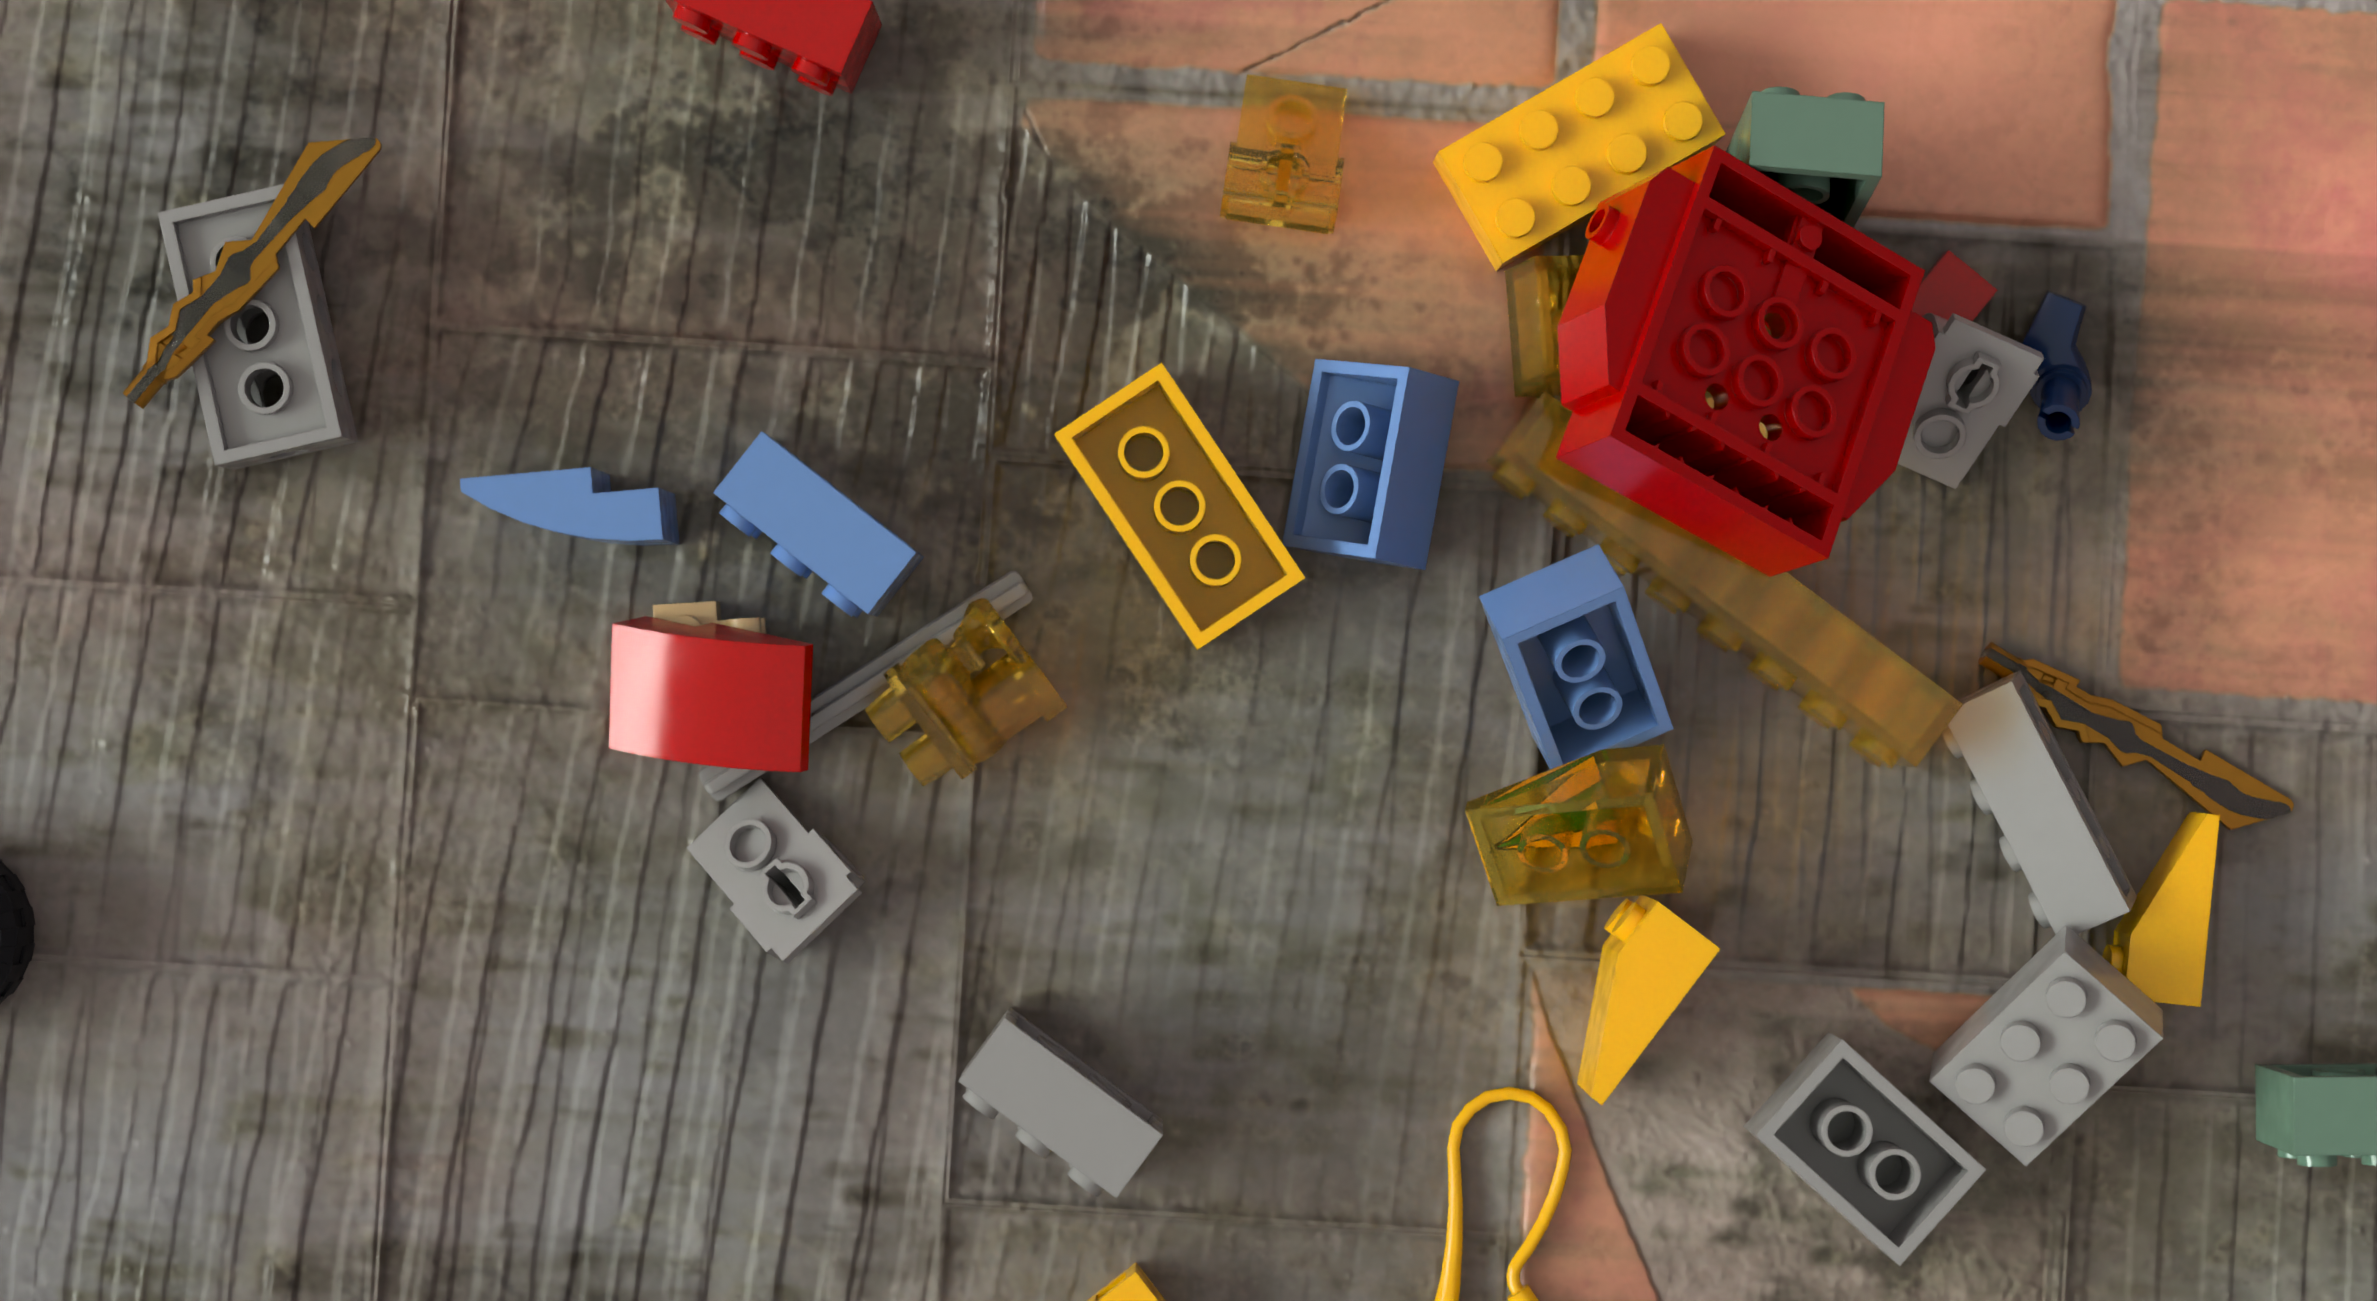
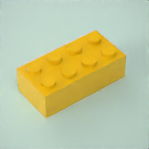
M1660 23L1438 151L1433 164L1495 271H1498L1590 218L1597 210L1598 204L1601 201L1667 167L1671 168L1714 146L1726 133L1665 28Z
M1162 362L1054 434L1057 442L1196 650L1305 579V576Z

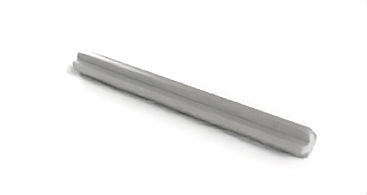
M1016 571L1006 573L811 698L809 744L1031 603L1033 600L1032 593L1021 575ZM706 765L700 770L699 776L711 797L716 801H722L767 771Z

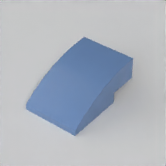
M592 467L460 478L462 493L492 510L526 524L572 537L611 544L639 546L680 545L675 494L659 487L611 492L610 474Z

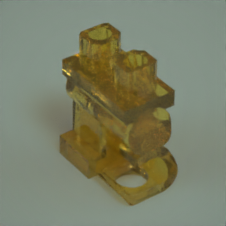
M985 598L977 599L968 605L961 624L953 634L955 643L951 646L943 645L937 638H933L914 651L904 661L902 666L897 663L886 671L883 675L891 687L881 693L865 709L870 720L889 743L915 723H918L925 734L899 753L922 786L943 776L952 768L963 780L977 769L975 764L992 757L1004 746L1007 740L1038 718L1043 716L1048 722L1068 708L991 603ZM1004 649L1007 654L970 680V673L974 670L978 671L987 665L981 657V653L984 650Z

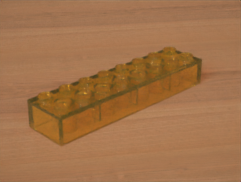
M1543 391L1530 401L1486 460V462L1497 469L1491 478L1498 485L1520 500L1524 496L1532 495L1548 507L1542 515L1543 518L1570 538H1573L1576 534L1579 536L1584 534L1594 543L1599 544L1616 573L1623 577L1626 573L1631 575L1636 573L1650 584L1644 593L1655 603L1674 615L1677 611L1683 614L1688 612L1701 622L1695 631L1707 642L1724 653H1727L1729 649L1733 652L1740 651L1752 660L1746 669L1759 681L1775 691H1778L1779 688L1785 691L1792 690L1802 698L1797 708L1807 717L1825 729H1829L1831 726L1837 730L1842 728L1854 738L1848 746L1866 761L1878 768L1882 764L1890 769L1895 765L1918 766L1963 704L1789 573L1784 572L1769 577L1556 459L1572 411L1562 406L1558 400L1546 391Z

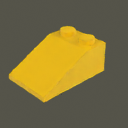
M1642 894L1634 903L1626 898L1616 908L1604 926V929L1611 934L1602 946L1577 1084L1601 1105L1604 1104L1720 950L1718 946L1660 902Z

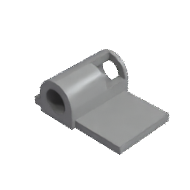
M1926 313L1922 317L1932 322L1936 349L1898 465L1956 489L1998 426L2006 427L2038 380L2039 374L2037 369L2043 362L2044 356L2040 351L1953 313L1949 320H1946L1933 313Z
M761 778L747 789L687 847L693 857L734 903L729 908L768 954L786 964H789L862 894L859 888L866 882L858 869L834 844L814 829L809 832Z

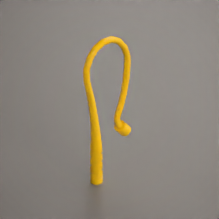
M1514 1087L1484 1091L1468 1102L1451 1124L1447 1145L1448 1217L1441 1277L1434 1301H1459L1463 1251V1191L1460 1145L1463 1130L1475 1113L1490 1103L1505 1100L1529 1103L1543 1113L1555 1131L1559 1150L1555 1172L1546 1200L1528 1236L1508 1265L1506 1274L1507 1286L1511 1293L1507 1297L1508 1301H1539L1528 1284L1522 1286L1520 1272L1526 1261L1535 1251L1560 1202L1569 1172L1572 1148L1566 1124L1554 1106L1534 1091Z

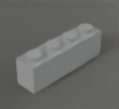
M2021 670L1951 702L1942 713L1946 721L1941 724L1942 735L1951 753L1957 759L1964 756L1975 777V779L1970 781V787L1979 808L1985 815L1993 813L2003 831L2004 836L1999 838L2001 850L2013 871L2023 870L2033 890L2028 895V899L2039 924L2044 929L2052 927L2055 934L2065 925L2076 934H2080L2130 912L2137 895Z

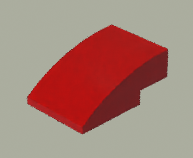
M648 616L612 623L609 749L699 765L762 771H807L809 765L813 644L716 623L691 626Z

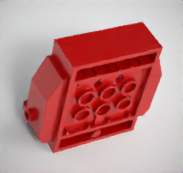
M1714 145L1671 168L1667 167L1601 201L1598 204L1597 210L1590 218L1585 231V237L1589 239V243L1558 324L1561 405L1571 410L1572 414L1556 459L1763 574L1772 577L1829 559L1840 523L1848 520L1895 472L1936 347L1932 322L1912 311L1925 270ZM1765 325H1766V326L1768 327V329L1771 331V335L1768 333V331H1767ZM1706 391L1713 397L1714 408H1711L1706 401ZM1760 422H1762L1767 429V439L1764 438L1760 432Z

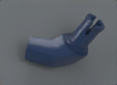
M2047 290L2022 344L2042 352L2044 356L2043 362L2037 369L2039 378L2031 388L2030 395L2034 403L2040 408L2037 426L2041 434L2048 439L2058 441L2071 438L2075 434L2074 428L2078 429L2080 426L2079 412L2089 403L2092 394L2090 374L2076 346L2087 306Z

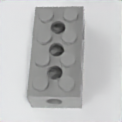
M284 184L158 212L177 301L193 292V279L216 271L225 242L252 240ZM295 191L286 206L256 244L242 253L233 255L229 259L222 277L204 299L183 310L182 323L185 336L189 334L215 302L250 281V275L238 281L235 274V266L238 259L250 251L253 252L254 258H256L284 226L305 207L303 195L300 192ZM307 220L304 221L277 254L280 270L242 311L219 325L210 336L216 342L192 365L215 466L237 470L358 442L313 239ZM266 313L269 319L268 333L261 341L253 344L249 336L250 325L257 316ZM279 375L284 386L282 397L276 404L268 407L263 397L264 387L271 378Z

